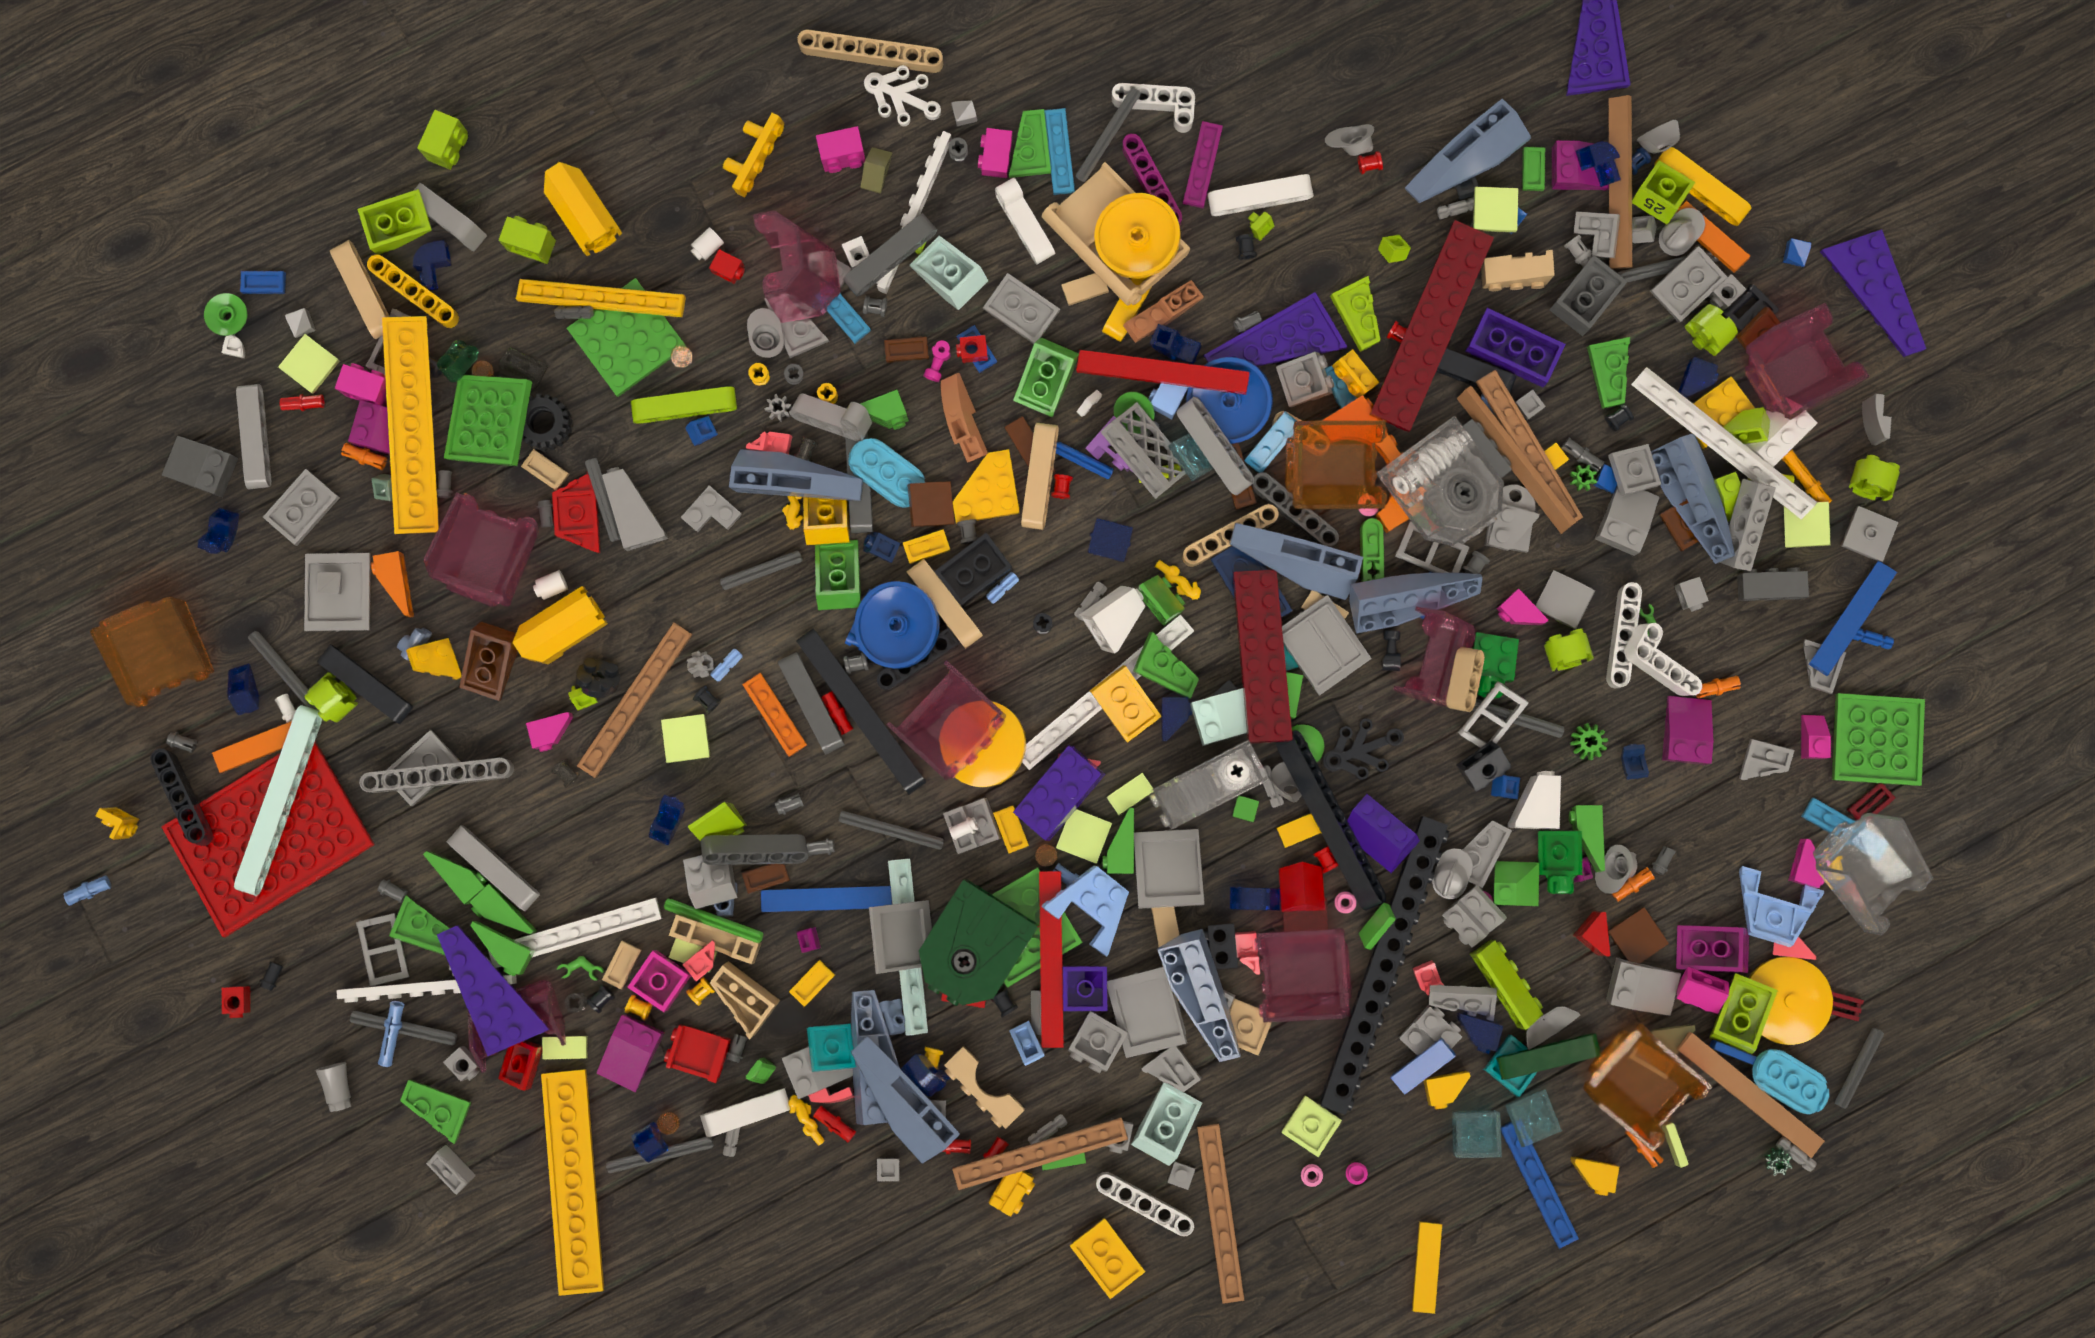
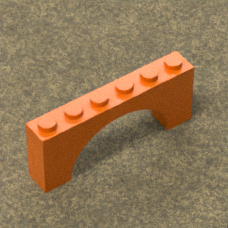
M1362 395L1319 422L1317 427L1329 438L1330 443L1338 439H1356L1369 444L1382 456L1390 472L1391 491L1387 503L1375 517L1382 523L1385 533H1388L1426 509L1424 503L1426 488L1423 490L1421 486L1418 489H1411L1406 494H1401L1395 489L1393 478L1400 474L1401 468L1409 463L1408 458L1403 452L1400 453L1396 447L1398 444L1391 434L1388 435L1384 429L1386 427L1384 421L1370 415L1373 404Z

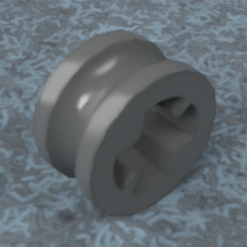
M790 364L785 368L784 377L789 384L796 385L802 381L804 374L799 365ZM793 369V372L794 369L798 370L799 377L797 379L795 377L793 379L789 378L790 370Z

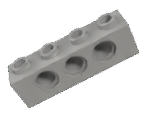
M1742 480L1729 524L1735 556L1720 563L1737 569L1752 570L1776 487L1752 480Z

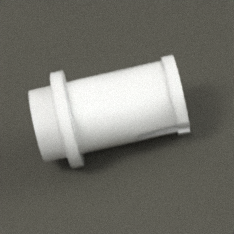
M284 694L277 697L275 701L283 714L282 719L288 723L293 720L296 710L289 699V695Z
M967 817L966 821L949 827L954 840L969 833L974 834L979 829L974 817Z

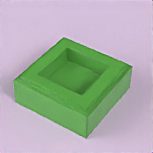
M1238 796L1232 817L1254 822L1259 801Z

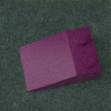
M1556 141L1552 147V189L1609 190V146L1581 141Z
M360 400L348 442L358 447L390 455L387 407Z
M1667 696L1662 761L1701 765L1712 764V701Z
M1677 925L1676 969L1686 970L1687 967L1699 971L1748 973L1749 935L1746 928Z
M628 1014L621 1015L596 1074L636 1092L665 1032Z

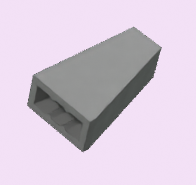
M619 467L607 470V473L603 474L602 477L623 548L626 551H630L668 539L666 532L626 471L619 469Z

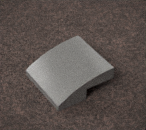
M1875 394L1862 402L1865 431L1871 445L1875 446L1890 438L1892 417L1883 416L1885 396L1883 394Z
M1553 570L1536 607L1542 614L1576 629L1595 590Z
M987 798L943 813L948 829L951 826L966 821L967 817H974L977 821L979 829L976 830V833L966 834L956 840L952 837L958 854L1001 839Z

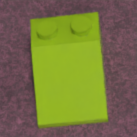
M419 189L358 209L369 248L376 255L397 249L432 231Z
M723 802L690 824L688 828L701 841L704 837L711 835H740L744 832L743 828L747 825L732 803Z
M1735 973L1729 987V996L1718 1013L1709 1038L1752 1055L1757 1049L1778 990Z

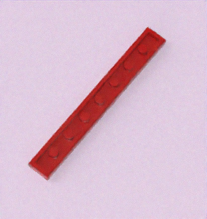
M1080 350L1076 369L1078 373L1247 395L1250 372L1085 350Z
M1061 871L1039 872L1042 1048H1064L1062 915L1057 919L1041 907L1046 901H1050L1061 891Z

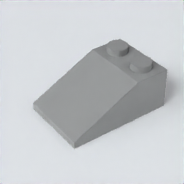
M1617 485L1595 540L1633 556L1640 553L1648 535L1659 496L1645 490L1621 496Z
M1616 958L1606 1001L1611 1005L1671 1016L1681 973Z
M809 1046L782 1058L798 1099L853 1076V1069L812 1072Z

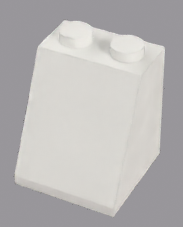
M1120 586L1080 614L1102 650L1116 653L1145 608L1142 601L1144 597L1138 589Z
M1541 771L1537 772V776L1530 777L1508 822V828L1559 829L1561 776H1554L1555 772Z

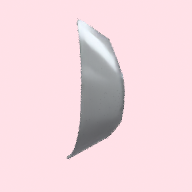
M1672 120L1640 136L1637 141L1649 153L1656 154L1666 151L1680 139L1678 121Z
M1282 762L1276 765L1271 772L1273 788L1287 800L1297 802L1301 797V793L1286 764ZM1286 786H1295L1298 791L1294 794H1288L1284 791V788Z
M1564 1006L1556 1007L1540 1017L1526 1032L1528 1049H1532L1558 1033L1578 1018L1580 1014Z

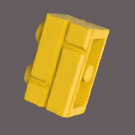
M1026 1171L1004 1176L988 1203L1010 1217L1013 1213L1018 1214L1024 1204L1021 1201L1025 1193L1029 1195L1035 1185L1032 1182L1034 1176Z

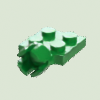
M1475 633L1473 649L1482 650L1485 657L1478 688L1479 696L1486 698V694L1490 693V688L1492 690L1497 681L1503 685L1505 682L1514 681L1519 639ZM1499 691L1493 699L1500 698L1503 693Z
M1538 831L1539 875L1546 876L1548 893L1571 894L1574 892V878L1577 875H1582V831Z

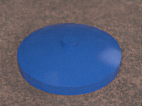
M1237 357L1219 358L1205 364L1204 366L1250 372L1247 395L1188 387L1187 401L1192 397L1198 398L1231 444L1245 441L1256 435L1267 423L1273 405L1272 389L1265 374L1253 363Z
M900 581L881 584L872 589L863 598L857 609L854 621L856 640L862 652L876 664L894 669L910 667L923 660L936 643L939 634L937 608L930 596L913 584Z

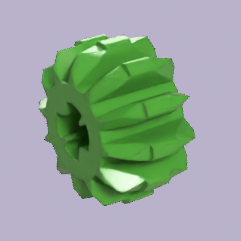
M1589 723L1584 724V729L1578 726L1576 728L1578 734H1571V737L1576 739V741L1570 742V745L1577 746L1573 753L1576 754L1581 751L1580 759H1584L1586 755L1589 760H1593L1594 755L1601 757L1600 750L1605 751L1607 749L1602 743L1607 742L1608 738H1601L1605 731L1600 730L1597 732L1598 725L1596 724L1591 728ZM1591 737L1592 740L1590 741H1593V745L1586 746L1588 742H1585V739Z

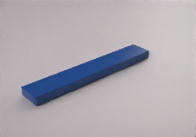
M1880 561L1876 563L1808 665L1826 676L1829 675L1897 572Z
M891 886L761 890V912L869 909V907L892 905Z
M1518 1118L1499 1127L1557 1247L1560 1249L1578 1240L1579 1238L1521 1120Z

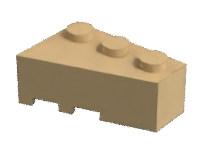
M1547 250L1546 255L1533 256L1531 252L1525 253V257H1512V255L1485 258L1481 266L1482 288H1489V291H1499L1504 287H1510V290L1523 289V286H1531L1532 289L1544 288V285H1547L1554 276L1553 250Z
M729 961L722 965L710 982L721 1000L733 1013L737 1023L739 1022L743 1027L749 1040L758 1032L780 1002L777 997Z

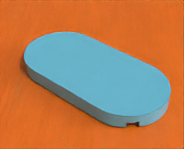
M870 438L859 441L852 447L849 453V466L853 474L863 479L864 483L896 506L909 507L907 487L909 483H925V478L918 468L878 439Z
M1769 1049L1762 1052L1756 1058L1753 1065V1078L1756 1085L1762 1091L1803 1114L1819 1112L1825 1107L1829 1099V1089H1827V1081L1822 1074L1781 1050Z

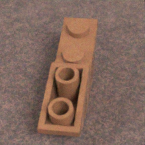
M1191 280L1161 298L1158 303L1125 322L1123 327L1136 343L1169 324L1202 300L1204 296Z
M960 373L941 380L943 409L954 444H960L967 463L987 455L988 452L972 416L976 411Z

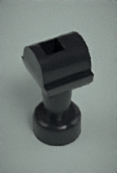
M1383 631V639L1387 640L1386 655L1381 661L1382 671H1400L1401 653H1397L1396 641H1399L1401 638L1400 631Z

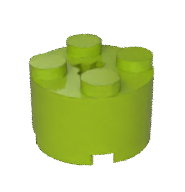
M1708 304L1685 325V329L1694 338L1692 342L1699 350L1704 348L1710 354L1716 356L1734 339L1738 330L1730 317L1725 319L1721 315L1723 311L1720 308Z
M1867 455L1866 459H1860L1856 462L1849 488L1853 487V493L1866 499L1875 500L1876 497H1883L1882 501L1890 500L1893 497L1900 466L1896 463L1880 461V458L1877 456Z
M1582 629L1573 630L1570 632V635L1562 637L1561 634L1552 636L1544 645L1552 671H1555L1556 668L1560 671L1582 665L1581 660L1585 658L1587 662L1594 659L1587 634L1583 633Z
M332 673L325 674L307 691L304 697L311 705H315L319 710L318 715L324 721L332 720L339 722L358 705V702H354L357 698L353 691L344 682L340 681L338 683L334 680L336 676Z

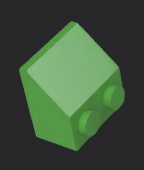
M898 390L861 403L867 409L872 422L888 429H900L909 421Z

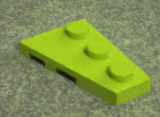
M1369 276L1330 295L1360 352L1380 342L1377 319L1374 315L1372 304L1373 298L1369 288Z

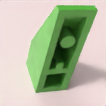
M1602 805L1574 806L1572 811H1569V823L1573 825V831H1582V847L1596 872L1605 871Z
M1134 808L1128 809L1107 851V856H1103V869H1107L1109 874H1134Z
M426 851L423 854L463 904H470V901L487 886L486 882L488 880L480 872L477 873L473 869L433 852Z
M488 884L470 901L473 905L472 911L480 918L483 916L486 919L528 934H535L537 932L532 924L493 884Z
M472 921L470 926L497 963L504 967L503 971L512 976L524 974L535 950L478 921Z

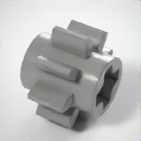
M775 394V399L772 401L767 399L769 407L764 409L766 412H772L769 416L771 420L777 417L782 422V417H790L787 409H791L792 406L791 404H785L787 401L786 396L780 399ZM775 405H777V406H780V405H781V407L783 408V410H782V411H780V410H777V411H776V410L774 409V406H775Z
M706 651L691 653L692 658L687 659L688 671L693 674L694 678L709 676L708 671L714 670L713 658Z

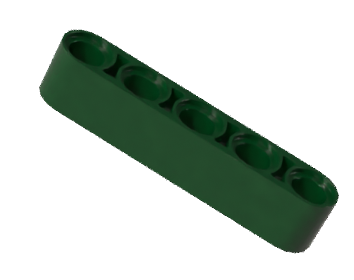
M1592 1033L1534 1047L1530 1050L1526 1049L1499 1056L1496 1060L1501 1080H1506L1601 1056L1597 1034Z

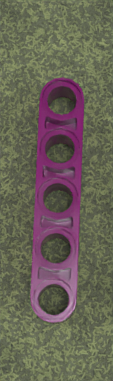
M1128 134L1123 140L1122 151L1143 191L1158 198L1164 197L1168 201L1167 204L1174 211L1180 226L1182 214L1144 143L1138 135ZM1134 142L1138 147L1131 150L1126 145ZM1138 161H1145L1148 165L1145 168H1140L1136 163ZM1149 179H1154L1158 184L1151 187L1146 182Z

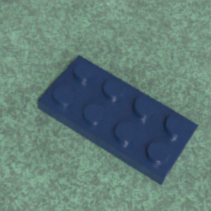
M1233 546L1211 559L1212 564L1234 600L1233 572L1268 570L1264 564ZM1278 588L1282 618L1292 612V609Z

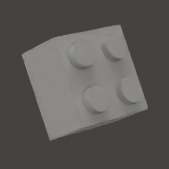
M702 855L683 860L688 895L695 909L738 898L732 865H707L703 862Z

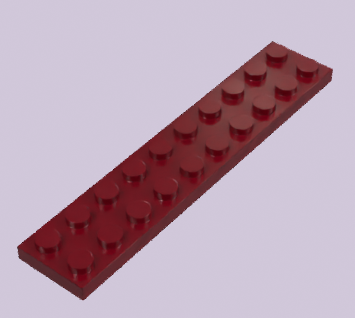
M1454 220L1370 412L1371 416L1410 432L1494 237Z

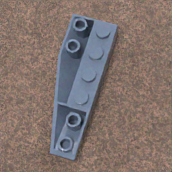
M1501 99L1452 139L1405 187V190L1418 203H1421L1499 165L1528 142L1531 136L1517 112Z
M1692 433L1680 437L1651 451L1661 482L1660 486L1671 504L1676 507L1679 515L1713 562L1717 564L1735 556L1723 504L1695 435ZM1685 499L1688 500L1687 504L1683 506L1679 505L1680 503L1684 502Z
M740 449L731 466L729 488L740 493L861 501L863 479L782 452Z
M1238 523L1234 525L1230 545L1272 570L1277 571L1301 587L1346 600L1350 593V585L1357 581L1363 560L1362 556Z
M1420 573L1391 576L1351 584L1349 602L1356 633L1398 626L1478 595L1481 592L1482 575L1469 573Z
M1203 929L1181 934L1157 949L1170 987L1218 1061L1222 1062L1239 1058L1241 1054L1232 1019Z
M875 991L852 992L851 1031L853 1047L855 1048L868 1036L899 1067ZM856 1063V1067L852 1068L856 1123L860 1125L887 1123L882 1110Z
M868 1036L851 1051L892 1131L922 1164L945 1150L960 1135L921 1090Z

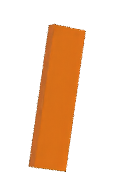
M1686 201L1677 212L1685 208L1694 207ZM1704 216L1705 229L1697 241L1735 273L1749 260L1750 255Z
M761 673L742 684L789 757L807 746L805 740Z
M292 721L212 752L219 773L281 750Z

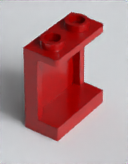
M683 1024L679 1025L678 1028H674L671 1035V1040L674 1042L672 1048L667 1050L664 1061L667 1062L666 1068L677 1069L717 1083L732 1039Z

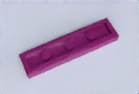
M1202 121L1183 204L1204 208L1223 128L1222 125Z

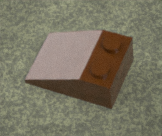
M480 622L470 631L459 688L500 701L518 652L513 644L516 633L484 622Z

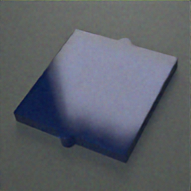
M1097 518L1094 531L1090 534L1091 542L1088 553L1124 562L1127 549L1131 546L1129 541L1133 528Z

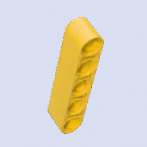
M1674 147L1663 151L1654 163L1656 165L1660 160L1696 182L1689 193L1734 226H1739L1751 210V205Z
M373 255L368 259V269L388 286L444 327L452 328L457 325L459 321L458 313L439 297L383 256ZM380 262H383V268L379 271H376V265ZM400 275V280L397 283H392L393 277ZM417 287V293L409 296L410 289ZM429 300H434V305L431 308H426V303ZM451 312L450 319L443 321V315Z
M1148 277L1139 279L1130 278V280L1135 285H1140ZM1151 288L1142 295L1141 300L1135 305H1126L1119 298L1102 332L1121 342L1127 333L1123 325L1137 315Z

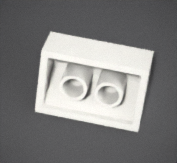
M1779 397L1766 410L1770 419L1768 441L1744 444L1772 467L1817 424L1802 407L1783 397Z

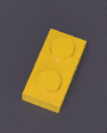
M944 529L903 542L910 564L951 551Z

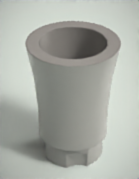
M346 1062L316 1069L315 1071L321 1082L329 1111H339L351 1107Z

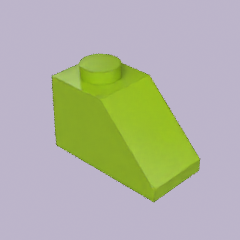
M1764 407L1743 410L1723 428L1743 444L1768 441L1770 419Z
M1736 472L1714 480L1723 504L1727 522L1731 521L1741 487Z

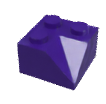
M1063 966V1011H1107L1106 966Z

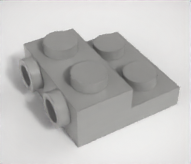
M1313 352L1276 366L1289 407H1294L1333 393L1331 388L1334 387L1332 377L1326 374L1325 368L1328 367L1324 355L1320 356V353Z
M1478 885L1448 907L1442 915L1445 925L1448 928H1454L1459 933L1460 941L1465 945L1469 944L1471 947L1483 940L1489 932L1507 918Z
M1427 1006L1398 1038L1418 1056L1440 1038H1443L1452 1049L1462 1036L1459 1034L1461 1029L1452 1021L1448 1024L1443 1019L1445 1014L1437 1007L1432 1009L1430 1006Z
M1090 1011L1068 1048V1051L1071 1052L1070 1057L1080 1063L1082 1060L1090 1063L1089 1068L1099 1074L1101 1071L1107 1072L1128 1033Z

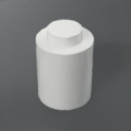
M709 227L691 244L693 247L691 252L698 260L703 258L706 261L724 242Z
M560 570L536 579V585H533L537 597H542L543 600L568 590L567 583Z

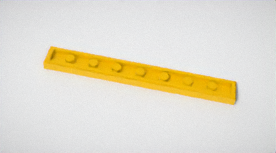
M520 279L516 300L518 302L583 306V308L584 306H591L593 309L683 317L686 297L683 294Z

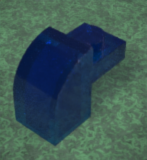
M1598 142L1575 151L1582 171L1592 167L1595 168L1600 187L1621 180L1614 160L1620 158V155L1610 143Z
M444 240L424 244L417 250L413 258V267L418 272L422 271L420 272L422 285H425L430 291L437 290L435 269L452 266L449 245Z
M1161 324L1157 325L1150 341L1151 346L1159 353L1171 359H1179L1193 365L1202 346L1200 342L1183 337L1177 330Z
M218 508L209 516L208 532L198 540L197 548L206 550L208 553L219 554L221 551L228 552L238 529L239 514Z
M664 795L660 801L658 814L651 824L649 838L668 846L685 812V808H683L684 803L674 797Z
M1230 887V909L1280 910V889Z
M915 1054L901 1068L903 1073L921 1092L929 1097L943 1089L946 1081L950 1078L944 1070L936 1069L924 1055Z
M655 1122L631 1135L636 1151L648 1163L669 1150L668 1145L662 1138L659 1126Z

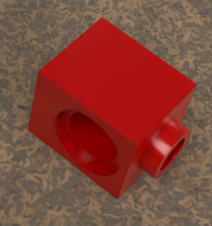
M720 249L709 267L713 274L735 284L737 279L740 280L745 271L742 260Z
M985 335L961 337L960 344H956L957 357H962V363L988 360ZM969 345H975L978 348L974 354L966 352V348Z
M250 986L222 988V1014H229V1018H242L243 1013H250ZM235 996L240 1000L238 1008H235L232 1003Z

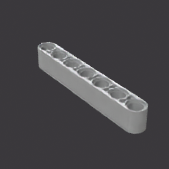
M494 758L369 772L361 776L359 784L362 790L366 792L380 793L505 779L513 774L514 765L508 759ZM504 762L507 765V770L504 774H500L498 766ZM479 765H483L485 773L479 777L476 769ZM461 767L463 769V776L457 779L454 773L457 768ZM436 770H440L442 774L439 781L433 779V773ZM418 772L420 780L413 784L411 776L413 773ZM392 775L398 777V782L395 786H391L389 782ZM374 777L376 785L370 789L368 787V780Z

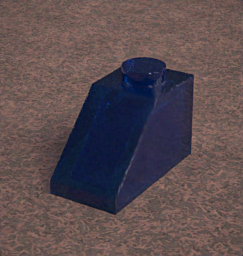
M1693 357L1688 362L1678 392L1687 399L1706 390L1711 385H1715L1719 373L1716 372L1718 365Z
M250 664L230 669L228 672L227 697L237 715L251 713L259 709V693Z
M1162 697V742H1166L1189 719V715L1193 714L1190 706L1192 702H1189L1188 697Z
M1457 1013V1019L1471 1044L1478 1046L1477 1051L1490 1054V1050L1497 1052L1503 1029L1502 1025Z

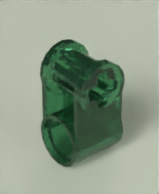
M456 340L438 360L437 368L450 382H457L477 360L478 349L473 345H466L462 340Z

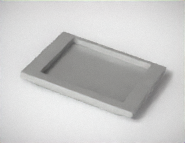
M371 553L305 554L304 631L338 632L370 630ZM317 572H341V594H317Z
M1328 595L1305 611L1300 612L1298 616L1282 626L1285 648L1318 695H1321L1372 659Z
M1165 830L1134 833L1138 908L1204 905L1199 830Z
M929 900L869 907L876 974L921 968L922 965L918 951L932 930Z
M1164 967L1107 981V989L1117 1026L1128 1033L1122 1043L1126 1058L1154 1051L1157 1052L1158 1050L1187 1043L1186 1030L1177 997L1170 987Z

